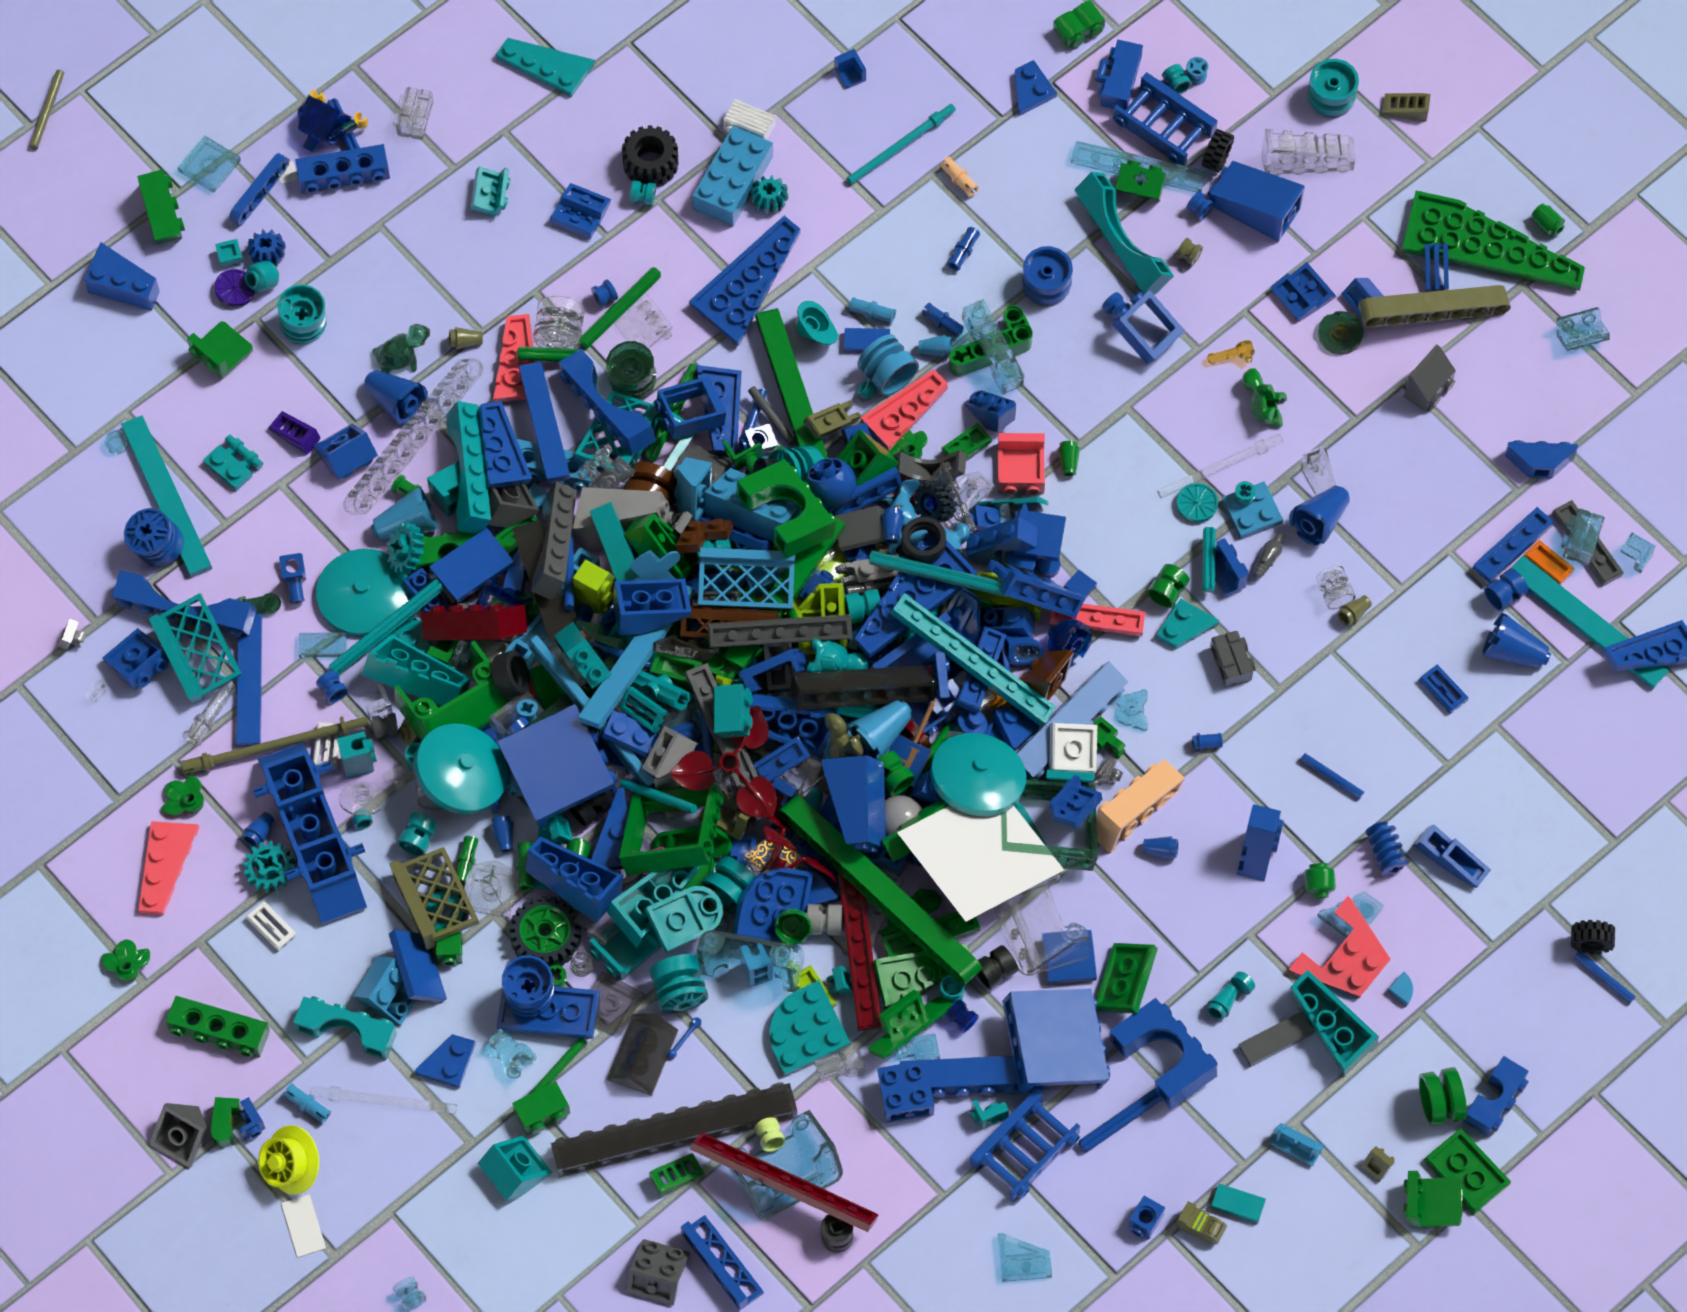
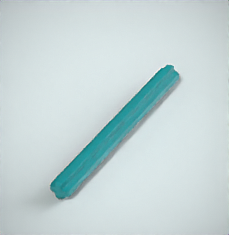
M871 551L869 556L870 565L1004 596L1000 592L1004 584L1002 581L876 551Z
M434 579L330 663V670L336 671L338 675L442 592L444 587L441 582Z

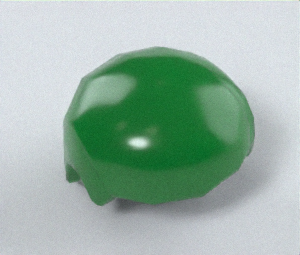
M789 908L781 912L776 918L774 930L782 942L789 945L803 943L811 934V921L804 911L797 908Z

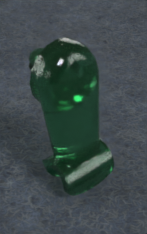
M272 593L246 599L245 596L236 599L251 603L257 608L256 614H275L281 607L280 598Z

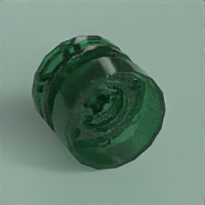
M625 341L617 344L610 350L606 359V368L612 390L637 399L644 398L653 391L657 373L654 357L649 348L637 341Z

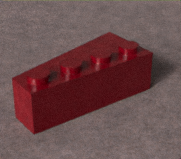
M482 604L469 605L468 608H463V605L449 606V609H444V605L430 606V611L421 612L423 641L503 639L527 633L525 604L501 606V604H491L486 607H482Z

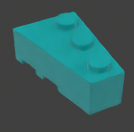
M459 461L427 477L430 499L447 518L455 513L457 509L460 490Z

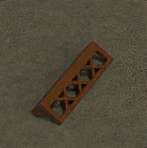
M690 605L692 613L691 616L681 619L680 636L709 638L707 625L713 620L735 622L779 619V611ZM687 618H696L702 627L697 631H686ZM702 619H710V620L705 623ZM703 628H705V629L707 630V632H700V631H701Z

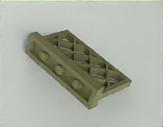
M445 847L402 864L398 860L389 863L392 876L426 950L436 947L435 942L479 924V920ZM443 856L444 863L441 868L430 865L433 859ZM413 867L423 868L419 877L410 875L407 870ZM427 870L438 873L434 881L424 879ZM443 875L453 878L450 886L439 883ZM420 884L431 886L427 895L417 892ZM436 888L447 891L443 900L432 897ZM451 893L462 897L458 904L448 902ZM429 902L440 905L436 914L425 910ZM444 907L455 910L451 918L441 916ZM460 911L471 916V919L464 922L456 920ZM437 921L448 923L446 929L436 932L434 927Z

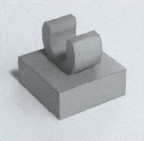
M69 619L58 647L67 650L71 643L81 647L86 633L76 630L77 621Z

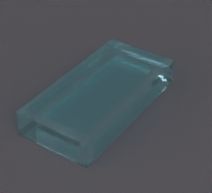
M346 632L299 633V658L339 657L346 651Z

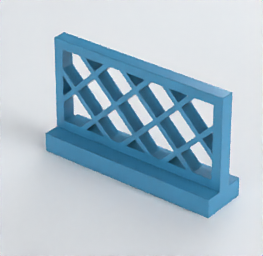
M700 548L698 606L793 610L795 555L785 558L781 551ZM715 566L720 573L710 580L704 574V567ZM732 567H738L744 573L736 581L726 573ZM755 568H762L767 573L759 582L750 574ZM779 569H789V578L783 583L773 575ZM721 576H724L731 583L723 592L714 584ZM746 576L755 584L747 593L737 585ZM771 577L778 587L769 594L761 585ZM788 583H789V590L785 587V585L788 584ZM710 586L719 594L713 601L703 600V592ZM734 587L743 595L738 601H730L725 596ZM757 588L766 596L761 602H754L749 597ZM782 589L788 595V604L777 603L773 596Z

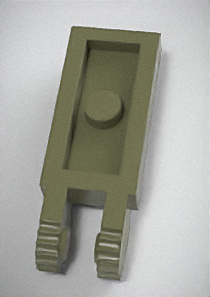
M847 401L809 415L803 422L817 440L855 423L860 419L861 415L857 412L848 416L846 412L854 405L851 401Z

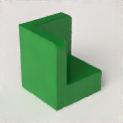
M439 640L436 648L430 646L427 654L453 667L462 650L461 640H454L453 643L447 640Z

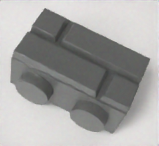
M1237 630L1211 638L1210 648L1225 687L1228 688L1251 681L1256 668L1252 657L1248 658L1246 654L1248 646L1245 638H1240Z

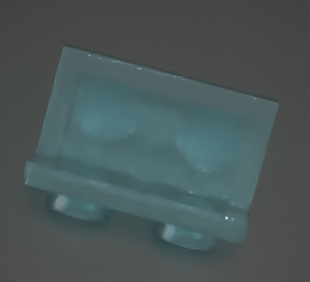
M1599 307L1556 319L1557 338L1566 351L1577 350L1585 346L1610 340V332L1601 321V310Z

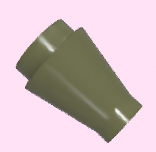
M459 327L449 330L450 348L457 350L474 345H482L483 343L482 331Z
M1363 595L1356 600L1341 605L1340 610L1337 612L1341 623L1345 626L1355 625L1372 606L1371 600Z

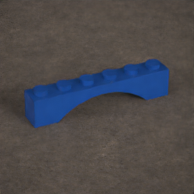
M582 349L558 362L561 369L559 376L563 383L570 385L574 395L582 398L585 407L588 410H593L596 419L600 423H605L609 434L617 437L623 449L627 448L633 455L656 441L652 425L640 412L618 408L600 396L596 389L598 376L594 363Z
M120 570L112 597L118 601L119 606L128 609L136 606L140 607V611L153 614L154 611L164 613L179 605L159 595L142 575ZM228 598L219 603L208 605L219 628L227 630V633L233 636L240 637L241 634L249 636L257 608L251 603ZM191 606L188 614L199 617L202 606ZM174 614L167 619L175 620V617L182 618V615ZM187 617L185 623L196 626L198 620ZM202 622V624H205V628L212 630L210 623Z

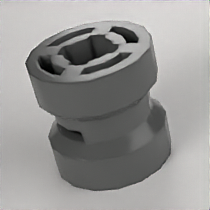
M396 713L388 714L384 718L379 715L372 716L375 740L382 739L385 736L384 734L391 737L399 736Z

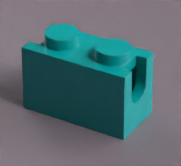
M743 684L714 687L715 734L722 738L750 736V728L753 725L750 705H752L753 696L749 688H744Z
M365 731L337 738L347 778L374 771L373 763L377 762L372 739H366Z

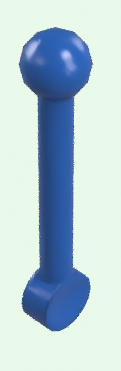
M693 1018L691 1027L676 1046L668 1051L667 1055L669 1058H675L677 1051L693 1030L701 1026L700 1018Z

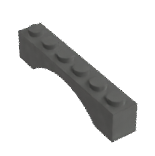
M557 481L543 502L542 515L546 518V534L542 552L533 575L531 592L550 600L554 599L565 583L577 490Z

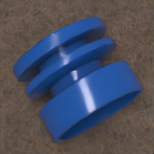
M147 508L139 510L130 517L124 529V540L129 549L150 566H167L174 562L182 552L184 538L181 530L158 509Z
M531 955L515 958L505 967L502 974V989L508 1008L515 1014L523 1017H535L544 1013L551 1006L554 999L553 975L549 965L542 959ZM527 987H530L531 993H527Z

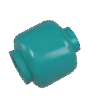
M267 260L251 264L245 274L246 284L255 292L273 289L279 282V271L272 262Z

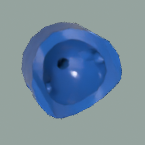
M964 709L952 722L951 730L954 736L965 733L984 734L988 723L980 711L977 714Z

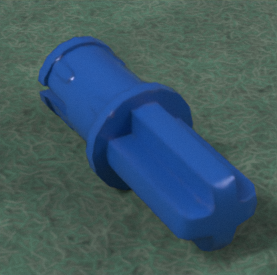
M927 303L924 306L927 311L923 309L922 315L936 323V327L945 329L955 337H959L963 333L964 326L951 318L948 312H942L931 303Z

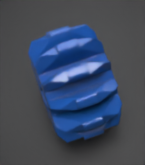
M262 229L261 234L254 232V239H249L247 252L253 263L267 260L279 264V258H284L285 242L280 233L275 234L273 229L268 233L264 229Z

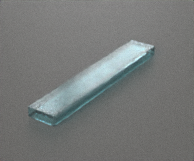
M1076 141L1071 157L1072 164L1119 174L1121 163L1127 164V161L1131 160L1141 163L1140 167L1149 169V165L1163 168L1162 172L1167 174L1164 183L1166 186L1196 193L1203 190L1207 175L1206 170L1081 141ZM1141 174L1140 177H1136V179L1145 181L1148 180L1144 177V174Z

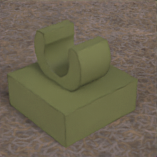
M1375 1146L1361 1166L1380 1182L1395 1163V1158L1393 1156L1390 1158L1384 1153L1383 1148L1379 1149Z

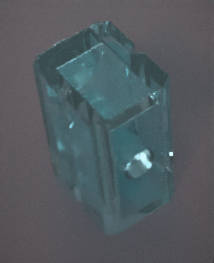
M1581 508L1578 509L1576 516L1571 515L1567 528L1571 529L1570 535H1564L1560 547L1565 549L1563 557L1584 565H1590L1605 517Z

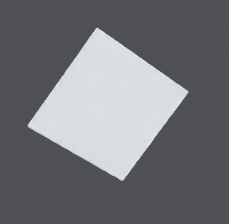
M948 806L897 832L965 922L1064 870L1014 806L1004 813L993 816L970 815L952 806Z

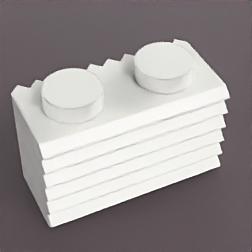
M735 99L724 117L723 123L724 130L729 133L732 126H735L768 140L776 125L775 115Z

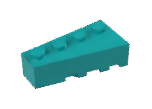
M392 634L368 653L362 676L394 688L399 685L404 692L420 698H429L435 704L441 706L466 692L471 678Z
M700 866L651 872L612 900L607 910L608 915L634 946L638 948L653 930L644 909L685 890L696 877Z

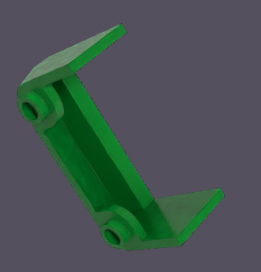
M475 641L471 642L470 660L475 666L472 677L477 685L438 708L433 700L425 697L411 702L399 685L395 687V705L421 741L429 732L442 725L465 724L482 730L508 713L509 701L496 688L492 676V663Z

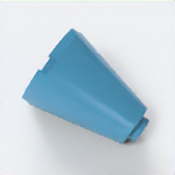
M420 487L415 488L373 519L374 524L371 525L374 536L376 538L380 537L381 540L391 539L390 533L394 534V528L399 527L400 523L415 524L416 527L421 528V534L437 530L438 523L435 514L432 515L430 509L432 506L423 489Z
M896 700L849 723L846 732L850 731L852 737L860 734L863 745L862 756L867 755L878 760L888 751L911 720L910 713L912 710L904 701Z

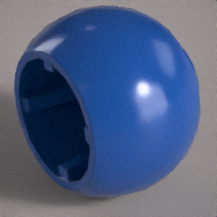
M838 458L819 460L809 469L806 476V482L815 497L820 498L825 508L837 507L846 503L853 496L856 489L854 471L849 464Z

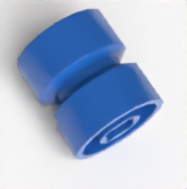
M1513 568L1501 574L1500 580L1494 579L1484 586L1486 598L1498 611H1503L1513 604V600H1519L1529 591L1522 575Z

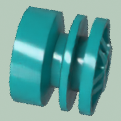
M305 284L293 285L285 289L277 303L279 328L283 336L289 341L298 344H308L319 339L327 325L325 300L320 291L313 286Z
M799 446L776 449L770 453L767 460L777 459L781 461L785 459L790 466L795 467L801 480L806 482L809 469L816 462L824 458L820 451L813 446Z
M691 954L671 956L658 961L649 969L653 987L657 989L656 999L659 1000L658 1006L661 1012L680 1013L700 1006L708 999L705 982L700 978L702 971L697 956Z

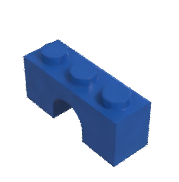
M1017 517L972 533L967 540L966 557L983 566H987L990 560L997 562L1002 560L1003 549L1012 550L1018 554L1037 548L1038 527Z
M1503 1056L1488 1081L1489 1084L1497 1088L1500 1097L1495 1100H1489L1478 1094L1467 1110V1117L1463 1122L1487 1137L1492 1130L1497 1132L1504 1121L1501 1116L1505 1111L1509 1113L1517 1101L1514 1099L1516 1093L1520 1092L1522 1094L1529 1081L1526 1077L1529 1071Z

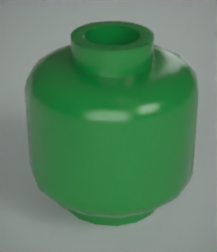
M1328 863L1310 864L1309 868L1304 871L1305 891L1309 894H1314L1315 899L1328 898V893L1336 889L1334 869L1328 867Z

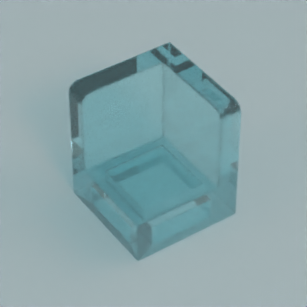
M1631 532L1620 551L1635 560L1633 569L1642 573L1652 558L1656 546Z

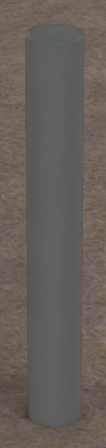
M755 386L751 387L748 393L785 442L791 445L795 442V438Z

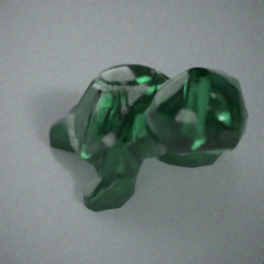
M414 324L409 327L407 334H397L380 346L373 348V356L376 357L377 362L381 366V371L390 374L392 370L410 365L412 372H416L417 359L414 348L425 344L426 339L430 336V329L425 325Z

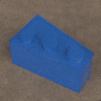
M100 242L84 279L88 293L152 311L160 293L157 279Z
M1255 804L1252 805L1236 875L1265 881L1271 853H1277L1284 820H1280V810Z

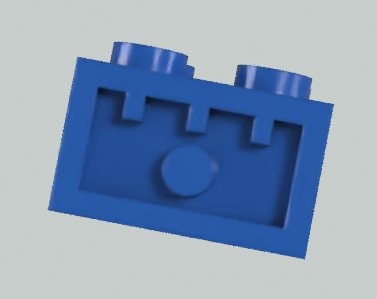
M925 1060L877 1069L884 1103L885 1123L934 1115V1101Z

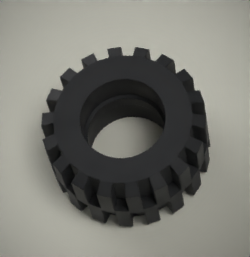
M648 125V128L638 127L637 132L633 130L630 132V137L626 136L624 139L625 143L622 144V162L624 172L630 180H638L642 184L655 183L656 187H658L659 183L664 185L667 183L666 179L671 180L674 177L673 173L677 172V165H679L678 146L674 136H670L669 131H662V127L659 126L655 129L652 125ZM646 152H655L661 155L660 158L654 161H645L639 158Z

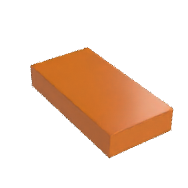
M1540 540L1524 554V557L1560 585L1575 570L1572 565Z

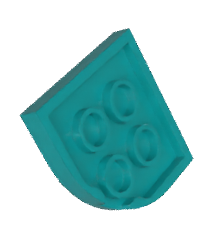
M820 980L791 993L779 1004L772 1016L769 1032L770 1044L784 1076H788L851 1046Z

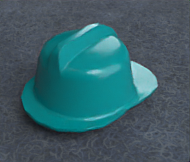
M808 300L798 306V317L795 324L798 333L812 342H818L823 345L835 344L838 340V333L825 309L820 304Z

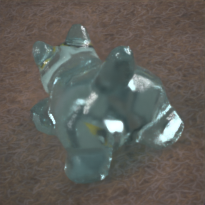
M502 1029L491 1034L489 1039L490 1045L485 1046V1052L488 1056L502 1061L505 1073L509 1078H519L522 1069L526 1065L535 1063L537 1059L536 1053L528 1045L517 1043L507 1031Z

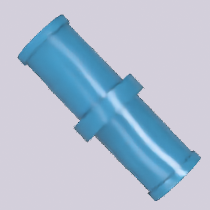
M852 297L849 304V311L866 315L868 319L876 318L893 323L896 316V309L878 305L875 301L870 303Z
M293 1083L286 1088L287 1092L284 1091L283 1096L299 1106L301 1112H307L321 1124L326 1122L328 1119L327 1115L330 1116L331 1110L325 1108L315 1100L313 1095H307Z

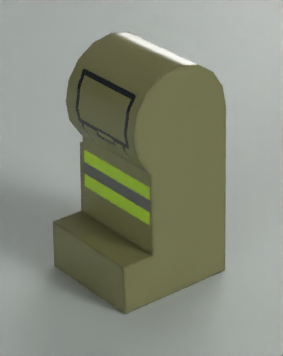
M1187 1201L1177 1220L1176 1227L1208 1243L1218 1244L1227 1225L1222 1220L1210 1216V1214L1196 1208L1197 1205Z

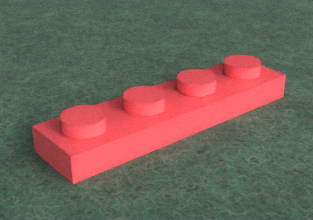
M1083 604L1076 618L1051 610L1049 625L1142 637L1145 612Z

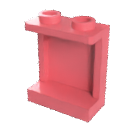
M998 433V493L1014 495L1016 493L1038 495L1039 493H1044L1045 433Z

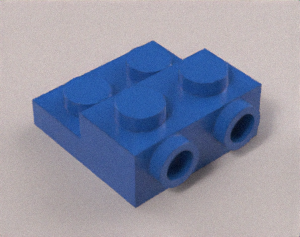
M139 628L102 657L105 664L118 673L121 679L135 691L139 687L147 686L150 678L157 672L165 671L170 662L163 647Z

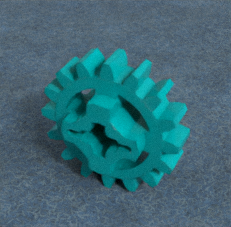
M400 523L399 527L394 528L395 533H390L391 541L387 542L389 550L386 551V554L389 555L387 563H391L390 569L395 570L394 572L411 574V570H416V563H421L419 557L424 555L422 547L425 543L421 542L424 534L420 533L421 528L416 527L415 524Z
M269 841L268 846L260 842L259 849L252 846L253 854L246 853L245 857L248 862H243L244 876L249 878V885L252 886L256 883L257 891L265 887L266 893H269L270 888L273 887L278 892L279 885L286 888L287 877L284 871L296 868L293 864L295 862L294 856L290 855V849L286 848L283 850L282 843L274 846L273 841ZM280 858L285 861V867L280 863ZM254 866L259 870L258 876L254 873Z

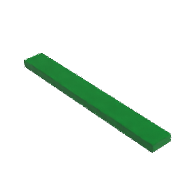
M834 517L836 520L834 537L795 555L793 601L845 529L846 523ZM785 569L778 580L781 583L789 578V569ZM776 583L769 591V594L772 593L778 587ZM789 583L785 585V587H786L788 590H789ZM782 589L773 596L777 603L788 604V595ZM757 609L765 611H779V619H781L787 611L773 609ZM762 645L732 646L723 658L731 665L744 670Z

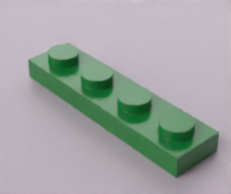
M958 911L934 919L955 939L980 931V925L976 917L965 922ZM902 931L881 938L887 957L923 951Z

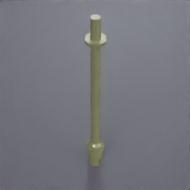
M342 716L339 719L340 723L213 756L207 754V752L202 753V756L181 760L185 775L205 769L207 772L211 771V768L219 763L341 732H343L345 737L348 736L347 731L368 726V718L366 716L345 722Z

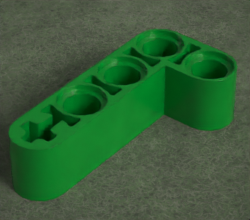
M1008 306L1003 312L1002 326L1004 330L953 349L949 355L950 372L955 376H963L1029 351L1032 346L1033 331L1023 310L1018 306ZM1014 318L1017 321H1010L1009 319ZM1019 337H1025V338H1027V339H1025V340H1020V339H1018V338H1019ZM997 345H1004L1006 347L999 348ZM981 352V353H984L985 355L979 356V355H977L976 353Z

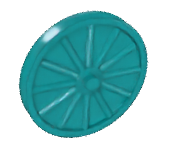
M1192 483L1180 490L1176 506L1181 516L1192 522H1204L1212 518L1216 513L1218 497L1211 487L1202 483Z

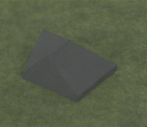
M165 1103L149 1142L151 1146L188 1168H191L207 1129L199 1106Z

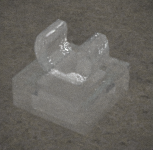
M402 765L384 772L382 776L385 784L393 781L396 791H400L406 788L402 777L408 775L409 772L406 765Z

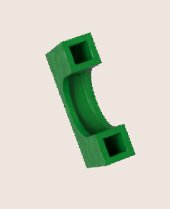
M785 459L737 480L736 496L748 511L773 500L793 502L803 511L798 517L775 527L774 544L785 558L834 537L836 526L834 516L826 511L820 498L814 496L807 482L801 480L795 467L790 466Z

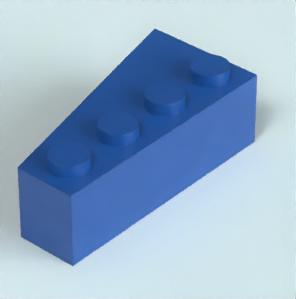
M539 837L528 849L525 871L596 923L607 912L611 901L621 895L624 875L542 837Z

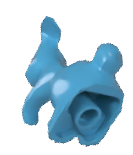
M917 479L905 480L900 483L896 499L894 497H882L873 502L879 505H890L889 508L901 509L903 511L902 515L905 517L898 543L889 544L888 553L890 555L895 554L896 548L901 544L905 525L910 520L917 518L915 509L910 502V498L920 486V482ZM964 523L957 524L952 531L943 527L946 531V540L961 554V545L970 537L968 525ZM919 530L911 535L910 543L914 548H916L920 540L922 541L927 530ZM901 546L898 549V556L901 558H905V554Z

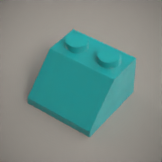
M524 1135L493 1144L478 1162L484 1174L492 1181L506 1201L524 1195L553 1173Z

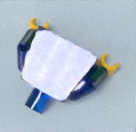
M312 90L307 100L298 108V130L308 135L302 147L314 153L319 142L332 146L357 128L365 129L368 126V118L366 117L361 120L363 118L362 113L357 112L353 120L348 114L325 103L326 100L323 92L318 96L317 91Z

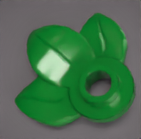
M908 430L889 452L891 455H894L901 451L921 459L923 455L922 449L928 442L927 435L924 431H918L913 434L911 430Z
M190 775L184 783L177 780L167 783L165 785V793L169 800L161 807V810L172 816L180 815L185 811L189 813L199 812L204 805V797L200 792L202 787L200 780Z
M129 939L120 941L114 953H104L102 955V963L105 969L115 972L116 976L124 982L135 980L138 977L140 968L147 965L150 960V950H137L135 943Z

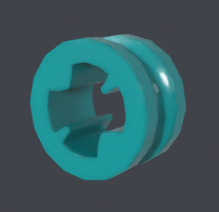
M1248 481L1238 483L1234 492L1235 500L1242 505L1251 504L1256 494L1254 485ZM1241 490H1245V492L1248 490L1249 496L1245 497V494L1241 496Z

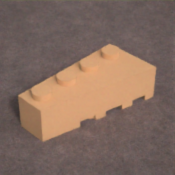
M1165 759L1159 764H1152L1145 772V775L1134 778L1126 790L1124 788L1120 789L1115 794L1113 800L1110 802L1105 801L1097 810L1099 814L1090 835L1111 854L1116 849V844L1120 838L1126 840L1132 834L1138 822L1141 825L1145 823L1154 812V808L1159 810L1180 790L1185 778Z

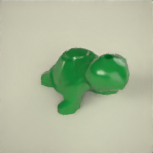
M1256 368L1248 369L1243 374L1242 384L1246 389L1252 391V413L1256 418L1267 424L1282 427L1283 421L1277 402H1280V400L1287 401V395L1285 392H1274L1271 384H1264Z

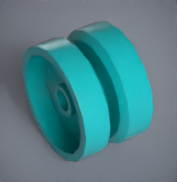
M1337 58L1319 62L1312 69L1307 91L1308 102L1312 108L1318 113L1329 117L1341 116L1347 113L1354 106L1359 85V77L1355 68L1348 62Z
M723 856L715 865L716 872L708 873L702 880L701 885L717 894L724 910L736 915L739 899L746 886L756 875L732 857Z

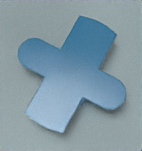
M649 550L640 555L629 565L638 575L633 581L676 579L668 570L678 563L680 554L677 551H671L660 559Z

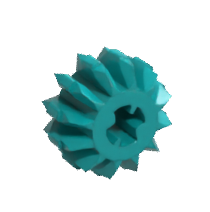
M773 175L770 176V179L762 176L761 181L755 180L754 187L750 191L751 201L753 205H757L758 211L765 209V212L768 214L773 209L777 213L778 207L784 208L785 201L789 199L788 187L786 184H782L781 177L774 180Z

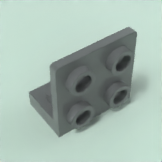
M643 1239L629 1270L626 1292L674 1305L679 1280L689 1259L690 1252Z

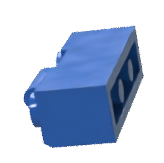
M1117 39L1116 46L1110 49L1108 60H1100L1095 81L1103 83L1100 84L1098 97H1101V106L1114 109L1118 105L1124 110L1128 107L1142 59L1143 45ZM1107 69L1111 70L1110 76H1106Z

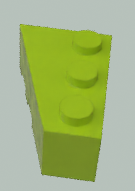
M585 559L573 577L576 607H580L583 603L589 605L597 616L605 614L613 604L616 578L608 571Z

